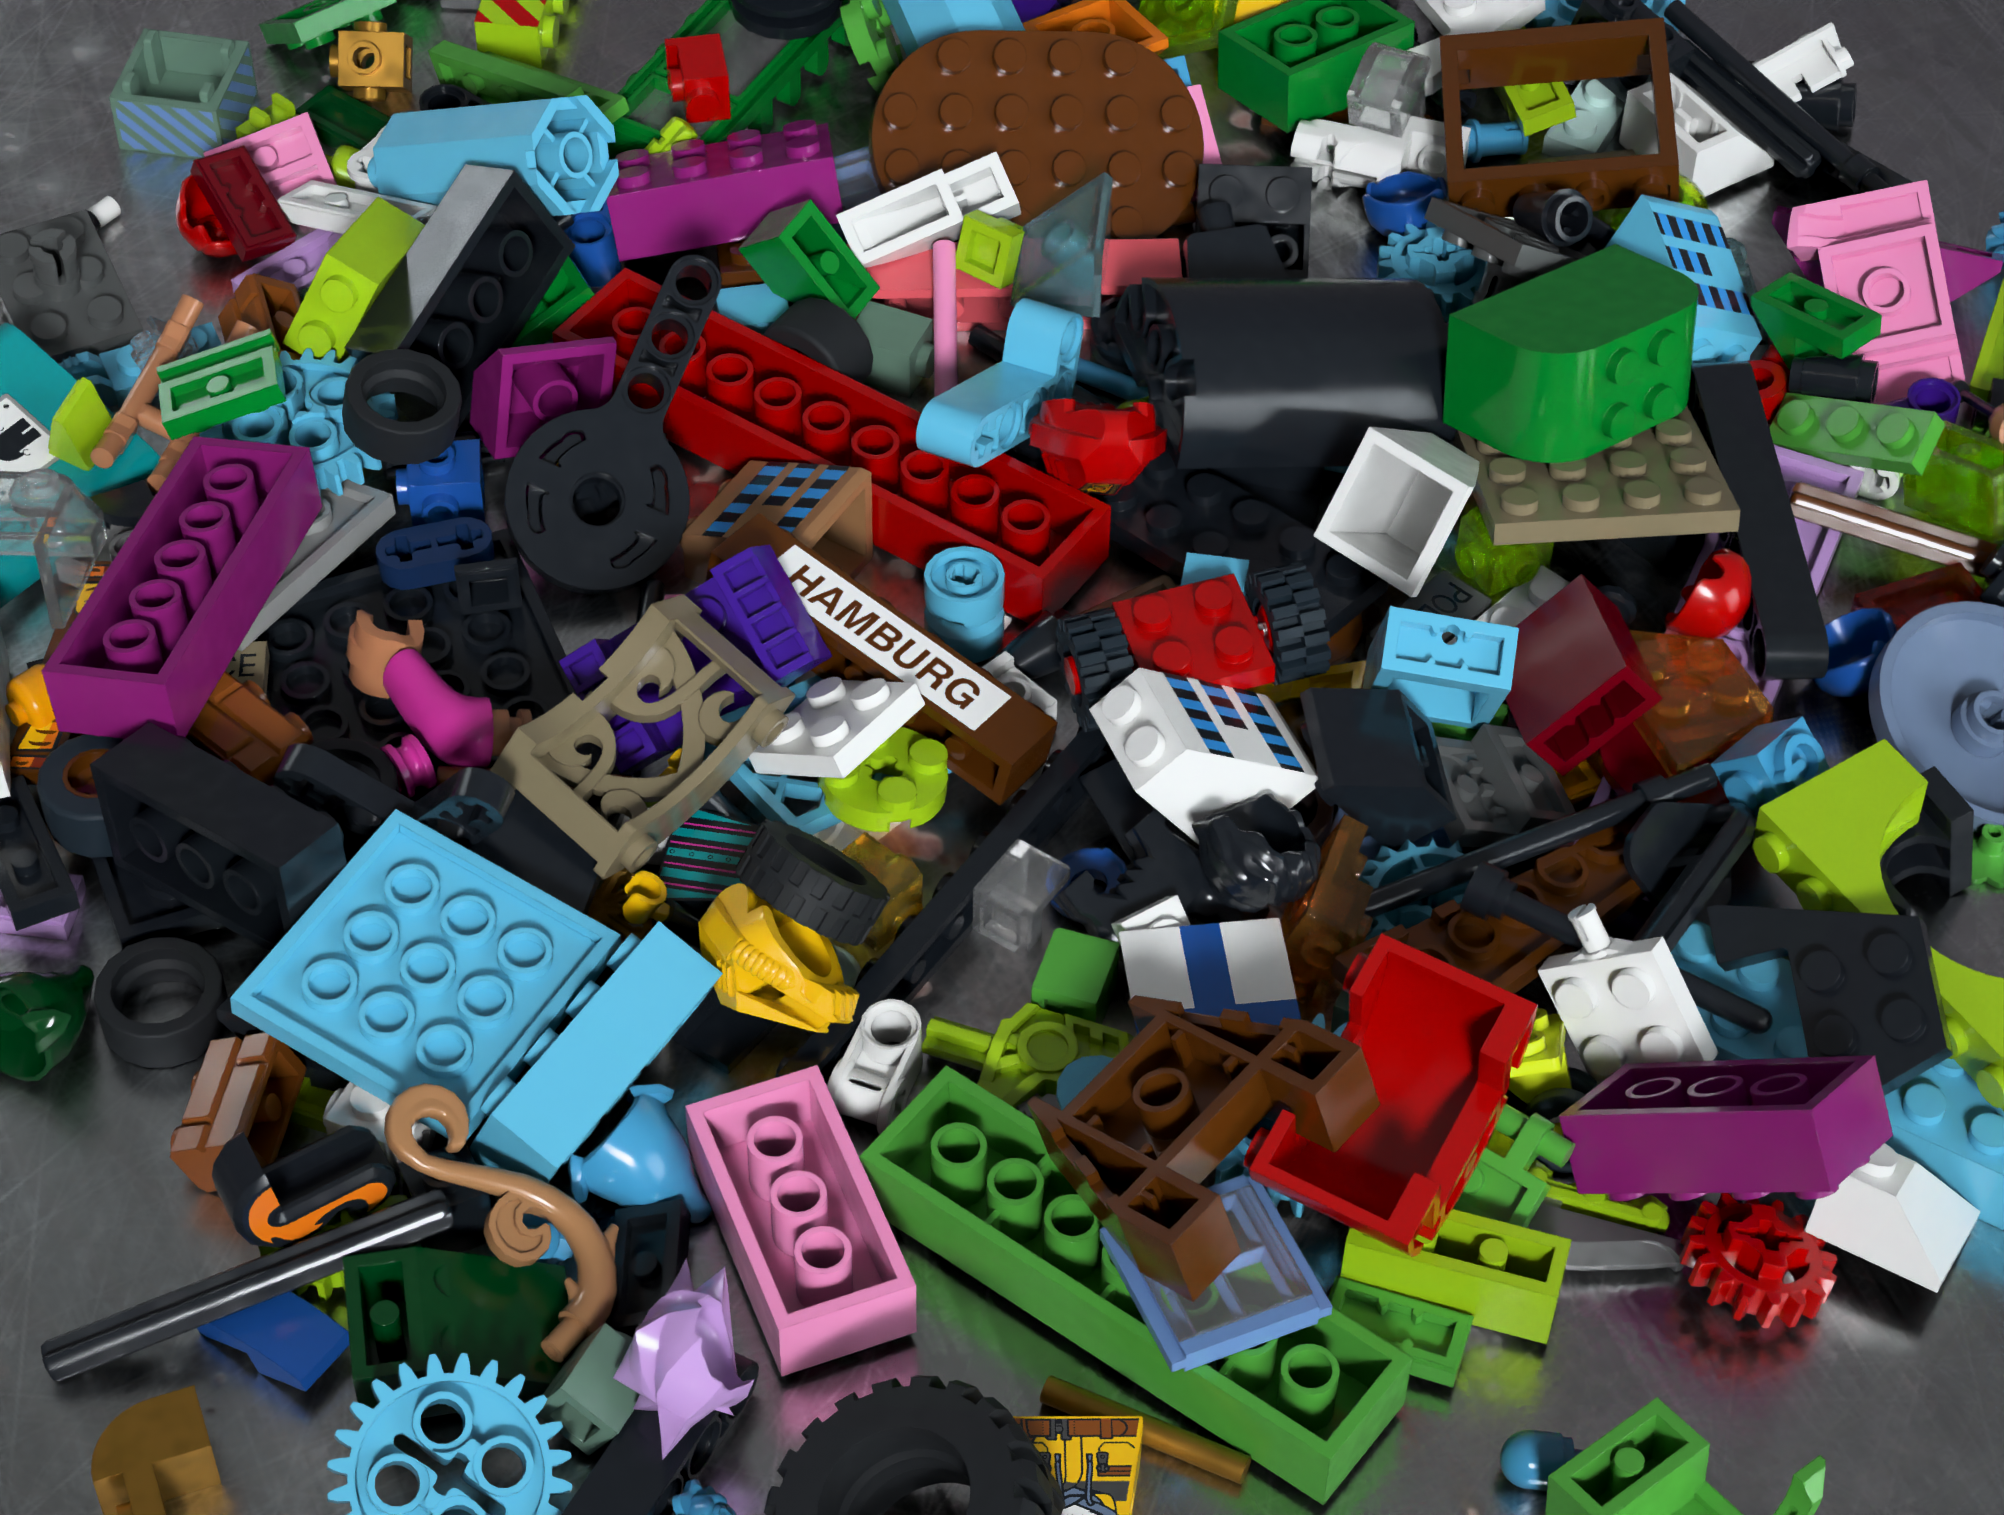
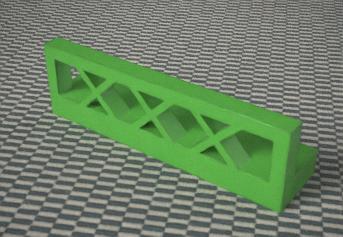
M446 40L441 41L428 50L440 84H452L461 87L492 104L587 95L611 123L630 111L625 96L489 51L482 53Z

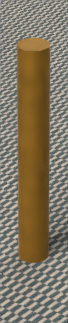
M1052 1375L1047 1378L1040 1395L1041 1403L1073 1416H1143V1445L1238 1484H1242L1251 1463V1456Z

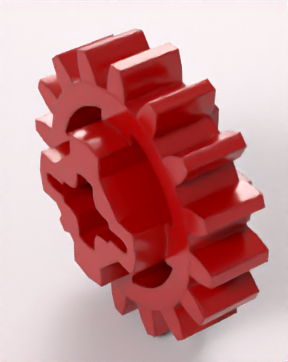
M1721 1193L1717 1205L1705 1200L1701 1203L1696 1216H1691L1680 1241L1684 1248L1679 1261L1680 1264L1693 1268L1688 1279L1691 1286H1707L1711 1290L1707 1299V1303L1711 1306L1719 1305L1725 1301L1733 1306L1732 1318L1740 1321L1746 1313L1756 1315L1762 1328H1769L1774 1316H1778L1783 1323L1791 1328L1796 1327L1801 1314L1813 1319L1816 1317L1821 1304H1825L1837 1278L1832 1273L1837 1262V1256L1822 1251L1826 1241L1806 1233L1804 1227L1809 1217L1805 1214H1799L1790 1218L1783 1214L1784 1204L1782 1201L1776 1199L1771 1206L1760 1204L1757 1198L1744 1200L1743 1204H1738L1729 1193Z

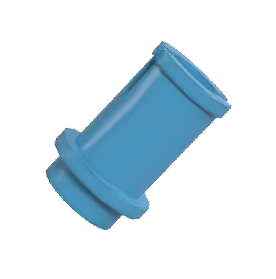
M1468 119L1465 125H1462L1471 128L1467 160L1470 163H1477L1481 157L1525 155L1527 152L1529 136L1525 137L1522 131L1519 130L1520 127L1516 120L1512 122L1480 124L1477 119Z

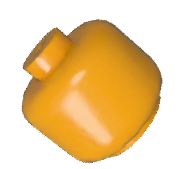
M39 663L11 679L6 685L8 704L5 705V711L9 719L17 727L27 722L34 728H43L55 719L42 674V669L46 664Z

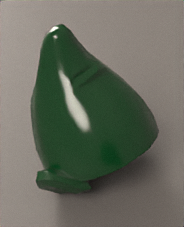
M77 965L64 972L0 973V1072L24 1081H39L69 1055L83 1029L91 1000L94 973L90 967Z

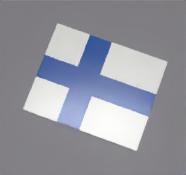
M1279 918L1119 932L1131 999L1137 995L1182 1002L1185 1012L1217 1017L1221 1015L1224 1008L1248 1012L1251 1022L1278 1026L1283 1017L1301 1020ZM1135 1022L1136 1031H1137V1034H1138V1033H1139V1030H1138L1137 1024H1136V1022Z

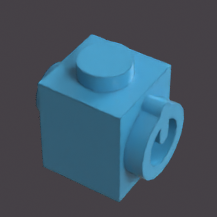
M1803 716L1754 727L1711 763L1730 802L1746 804L1756 817H1758L1759 807L1830 769L1821 745L1813 737Z

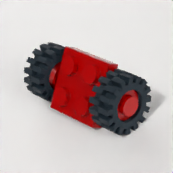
M1298 561L1249 573L1247 575L1248 581L1245 582V590L1248 596L1245 597L1233 573L1112 602V609L1107 607L1058 619L1056 636L1059 642H1056L1057 652L1061 656V662L1059 663L1061 673H1064L1066 683H1064L1066 692L1071 697L1070 705L1073 713H1076L1079 726H1082L1084 732L1100 729L1089 709L1138 668L1170 673L1243 690L1269 683L1280 685L1327 673L1326 671L1330 668L1328 659H1331V650L1327 644L1330 641L1329 630L1324 625V620L1327 618L1324 608H1320L1319 600L1321 596L1318 588H1313L1314 578L1310 571L1307 572L1306 565Z

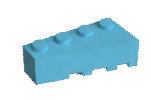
M660 921L643 940L631 933L606 963L614 971L611 977L602 987L593 980H590L565 1010V1013L573 1018L571 1023L560 1035L549 1027L523 1058V1061L531 1069L517 1084L506 1076L480 1107V1110L489 1118L469 1147L475 1163L525 1173L549 1183L558 1169H563L567 1165L571 1154L575 1155L581 1148L582 1144L600 1123L604 1114L608 1115L629 1090L628 1087H631L641 1075V1070L652 1063L702 1003L723 973Z

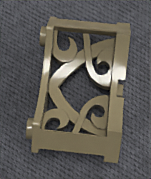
M684 594L651 604L623 643L599 668V671L607 679L593 692L590 691L583 701L572 693L545 714L527 724L519 726L490 770L507 780L514 790L517 789L593 857L598 862L593 871L603 880L624 868L630 873H634L643 867L655 853L658 844L695 814L740 768L758 745L764 748L775 741L789 721L784 712L796 695L786 686L781 687L706 622L700 616L703 610ZM684 636L712 660L697 674L681 642ZM726 673L755 698L745 714L737 721L730 723L724 721L720 713L723 708L734 703L733 692L718 691L709 696L704 702L702 699V693ZM646 683H655L659 686V699L669 693L672 686L675 689V692L668 697L653 703H645L638 697V692ZM681 711L683 745L677 773L650 778H628L610 775L616 762V741L613 730L608 722L616 714L633 722L654 723L665 720ZM706 741L711 745L717 746V748L704 761ZM585 743L596 744L602 749V755L592 770L587 769L592 763L591 754L582 755L576 751ZM593 795L602 797L601 815L587 803ZM644 802H657V803H656L655 805H653L652 807H650L649 809H647V806H646V804H645ZM611 814H624L630 820L626 821L618 831L607 821Z

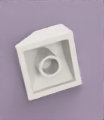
M1884 1143L1870 1156V1161L1866 1165L1857 1168L1839 1184V1189L1835 1193L1816 1199L1805 1231L1937 1293L1975 1226L1980 1211L1919 1163L1896 1153L1889 1145Z

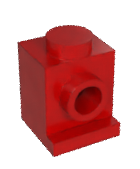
M720 33L664 39L668 89L671 92L672 102L682 101L686 121L688 123L731 119L729 75Z

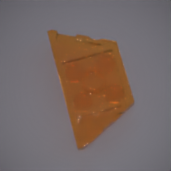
M1629 630L1663 697L1659 703L1635 720L1633 724L1669 777L1694 768V765L1709 756L1711 759L1716 760L1754 727L1773 722V706L1723 639Z

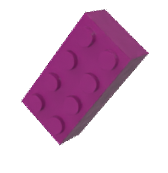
M798 120L784 125L783 131L761 135L759 130H741L728 135L727 141L705 145L703 140L691 139L672 145L671 151L649 154L648 150L634 149L618 154L615 159L618 160L619 176L606 200L619 262L745 240L770 212L809 199L812 200L830 224L839 223L836 215L843 212L828 123L816 125L814 120Z
M1875 1055L1626 1063L1559 1115L1564 1137L1575 1143L1574 1151L1569 1159L1578 1194H1607L1608 1199L1612 1201H1627L1638 1198L1646 1193H1668L1669 1198L1675 1201L1691 1200L1707 1193H1731L1733 1199L1752 1200L1766 1196L1771 1192H1795L1796 1197L1802 1200L1819 1199L1835 1193L1842 1181L1857 1168L1866 1165L1870 1161V1156L1893 1136Z

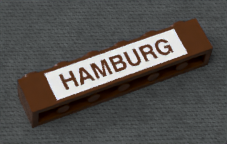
M758 513L711 551L705 582L713 578L710 569L749 547L770 544L832 654L831 658L814 667L811 671L822 679L839 677L841 680L868 681L882 678L886 682L916 683L925 705L901 727L914 730L928 739L941 742L946 747L948 753L947 768L998 805L1003 804L1046 763L1057 728V721L1045 714L1040 707L1028 702L995 679L989 671L978 667L945 644L939 636L928 632L898 611L889 601L877 596L851 578L838 565L827 561L804 545L788 530L780 528Z

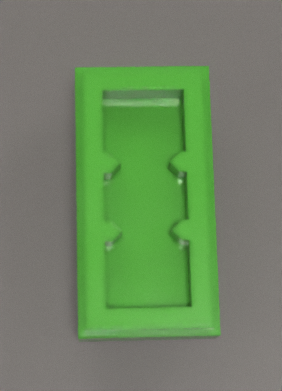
M1340 1276L1335 1277L1328 1297L1333 1308L1413 1357L1410 1375L1454 1387L1472 1329L1474 1316Z

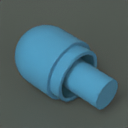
M1521 1430L1512 1434L1504 1442L1500 1451V1466L1503 1474L1512 1484L1524 1489L1547 1491L1548 1476L1583 1450L1574 1449L1573 1439L1571 1437H1563L1560 1432Z

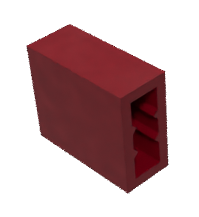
M1582 574L1515 626L1519 628L1512 686L1505 699L1525 744L1562 776L1570 772L1663 699L1618 607Z

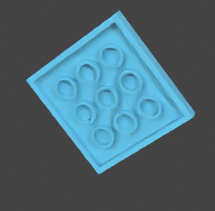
M395 809L230 997L231 1011L234 1015L389 1105L392 1104L396 1096L408 1087L423 1083L445 1087L454 1092L466 1107L469 1118L468 1140L487 1116L480 1110V1107L506 1076L513 1081L518 1078L528 1065L523 1061V1058L549 1027L555 1031L568 1016L565 1010L590 980L595 982L607 967L606 963L621 945V934ZM430 1117L418 1120V1122L448 1138L445 1127L438 1120Z

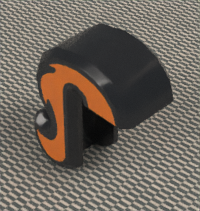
M347 1125L262 1168L244 1132L241 1131L226 1142L214 1161L212 1170L215 1188L236 1231L251 1245L273 1248L286 1247L311 1237L321 1231L337 1212L345 1208L351 1217H362L372 1212L388 1199L396 1183L395 1173L374 1133L368 1128Z

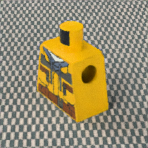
M1013 1416L1050 1467V1473L1060 1485L1066 1504L1061 1515H1132L1140 1468L1143 1416Z

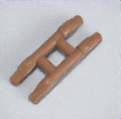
M182 294L170 320L168 319L162 334L156 342L155 349L121 408L115 413L113 419L104 430L102 438L90 455L92 462L96 466L103 469L111 467L118 456L123 454L137 432L138 426L170 440L158 464L147 479L148 488L155 494L159 491L194 436L200 437L199 434L202 433H192L171 440L162 424L161 409L150 405L159 390L158 384H161L156 367L178 360L204 306L202 302L185 294ZM237 320L226 343L258 333L259 330L246 322Z

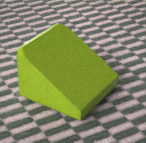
M82 377L81 380L78 379L52 418L48 444L49 454L85 471H89L94 467L95 464L90 457L91 452L102 438L104 430L112 420L90 380Z

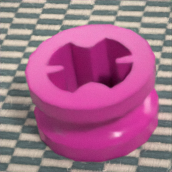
M413 734L402 737L401 746L398 748H394L391 744L380 748L396 768L400 794L410 799L414 797L416 787L422 786L424 789H430L436 786V774L430 758L420 741Z

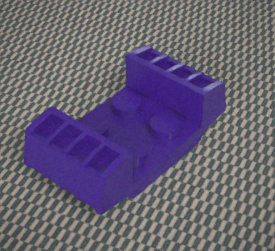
M770 544L749 547L710 569L713 578L684 594L703 610L700 616L781 687L788 686L801 675L832 657L830 650L823 641L816 625L809 616ZM637 623L610 639L595 638L559 661L574 691L582 701L590 691L593 692L607 679L599 671V668L623 643ZM684 636L681 642L697 674L712 660ZM727 673L702 693L703 702L718 691H731L734 693V703L723 708L720 716L743 706L746 707L755 700L749 692ZM646 683L638 692V697L645 703H653L668 697L675 692V689L672 686L669 693L659 699V686L655 683ZM681 711L665 720L654 723L633 722L617 714L608 722L615 736V765L620 774L632 775L660 758L682 748L683 745Z

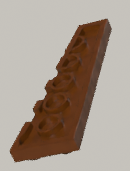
M1641 816L1581 838L1570 847H1561L1536 859L1533 869L1510 880L1518 884V892L1567 915L1578 906L1583 904L1587 906L1589 903H1593L1605 927L1646 896L1629 875L1623 856L1625 839ZM1454 899L1432 909L1430 918L1406 929L1400 924L1383 932V934L1514 994L1539 976L1538 969L1549 956L1570 953L1575 949L1506 915L1502 920L1490 916L1485 921L1460 909L1461 903L1457 904ZM1381 934L1337 955L1334 958L1330 975L1343 985L1346 974L1357 954L1363 952L1369 955Z

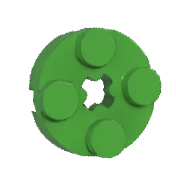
M847 0L850 3L841 6L840 11L849 43L859 65L870 62L877 75L867 80L873 89L880 93L895 69L907 58L901 44L896 45L890 28L892 22L882 0Z

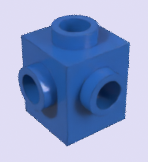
M480 439L453 441L452 445L437 458L419 464H407V468L396 469L398 505L410 506L412 526L460 517H472L486 523L485 479Z

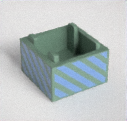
M144 28L109 96L119 149L199 159L205 157L204 152L236 140L235 128L244 123L258 94L249 41Z

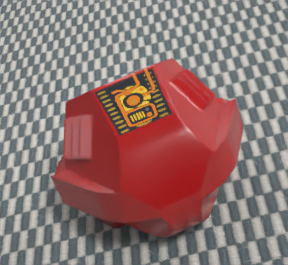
M1067 398L1046 400L1042 402L1040 413L1030 420L1028 427L1029 445L1040 448L1048 475L1086 494L1116 495L1123 486L1130 485L1150 461L1166 451L1167 429L1156 425L1154 405L1147 402H1133V407L1116 409L1110 403H1100V405L1093 402L1079 403L1075 399Z

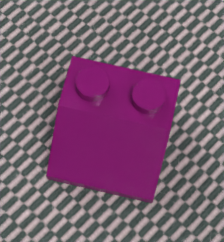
M613 336L498 349L474 370L470 424L494 460L516 457L525 441L536 430L552 419L573 411L599 408L611 400L617 346ZM580 432L569 433L565 435L559 442L552 445L544 453H548L549 451H551L555 446L562 443L563 440L569 435L579 434L581 440L585 441L584 435Z

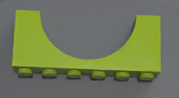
M1883 739L1759 807L1752 849L1762 867L1769 873L1777 874L1797 895L1799 903L1804 910L1899 915L1886 892L1881 874L1880 860L1886 850L1899 836L1919 822L1928 781L1886 739ZM1931 947L1953 1055L1949 1059H1954L1977 1083L1980 1093L1989 1104L2004 1111V978L1970 969L1949 959Z

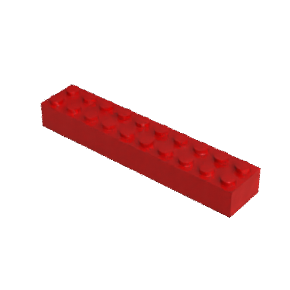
M625 267L552 332L553 343L613 336L617 342L612 387L613 397L662 285ZM713 310L711 311L663 420V432L667 433L666 438L669 441L735 475L749 461L861 467L870 471L872 474L873 545L924 571L926 564L935 554L948 548L968 546L981 548L992 553L1002 563L1005 572L1004 611L1028 624H1031L1045 610L1053 613L1062 608L1109 557L1110 505L1004 453L975 468L921 451L916 444V430L921 412ZM660 330L652 335L654 346L664 354H677L684 349L681 338L673 331ZM638 383L628 389L629 399L639 408L650 409L660 403L658 392L648 384Z

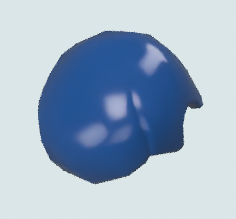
M1406 171L1388 176L1377 184L1369 182L1366 186V194L1362 198L1366 217L1370 225L1384 238H1388L1391 232L1404 236L1406 224H1413L1419 230L1426 229L1428 220L1424 219L1431 198L1435 197L1448 201V191L1443 177H1437L1436 180L1426 174Z
M1862 608L1841 615L1825 624L1829 646L1828 669L1824 678L1812 679L1819 689L1832 696L1839 697L1868 695L1869 681L1875 661L1885 644L1898 631L1892 616L1883 608Z

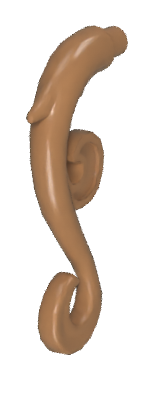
M423 1083L408 1087L395 1097L385 1115L384 1134L389 1149L400 1161L420 1173L437 1180L501 1197L487 1214L483 1231L489 1249L500 1261L513 1267L530 1266L549 1249L552 1238L550 1225L544 1223L538 1228L528 1229L523 1223L524 1214H532L549 1221L563 1235L571 1248L577 1265V1283L571 1277L565 1279L564 1284L568 1294V1304L559 1312L558 1318L560 1323L541 1342V1348L549 1358L555 1362H563L583 1340L601 1327L611 1314L617 1294L615 1247L619 1227L611 1223L602 1232L595 1219L576 1200L555 1186L528 1174L448 1160L426 1153L413 1137L412 1126L421 1118L427 1117L438 1120L445 1127L448 1136L445 1150L448 1153H458L464 1147L469 1135L467 1110L464 1103L454 1092L441 1085Z

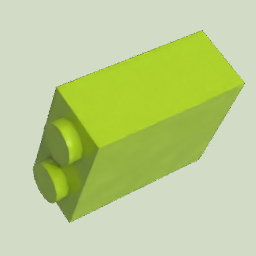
M378 196L325 254L282 343L301 355L306 348H311L314 359L321 360L327 352L335 350L339 364L346 360L350 354L344 347L425 224Z

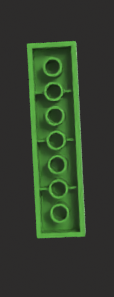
M947 1065L859 1156L889 1223L1237 1450L1251 1456V1459L1322 1505L1326 1503L1405 1404L1413 1357L1333 1307L1332 1314L1318 1319V1324L1188 1371L1180 1369L1171 1372L1100 1239V1229L1104 1228V1226L1050 1159L1035 1121ZM1262 1263L1226 1275L1247 1316L1284 1303ZM1283 1277L1293 1296L1301 1295L1296 1284ZM1213 1282L1194 1302L1176 1293L1197 1334L1234 1321ZM1161 1288V1299L1164 1305L1173 1312L1166 1298L1168 1295H1165Z

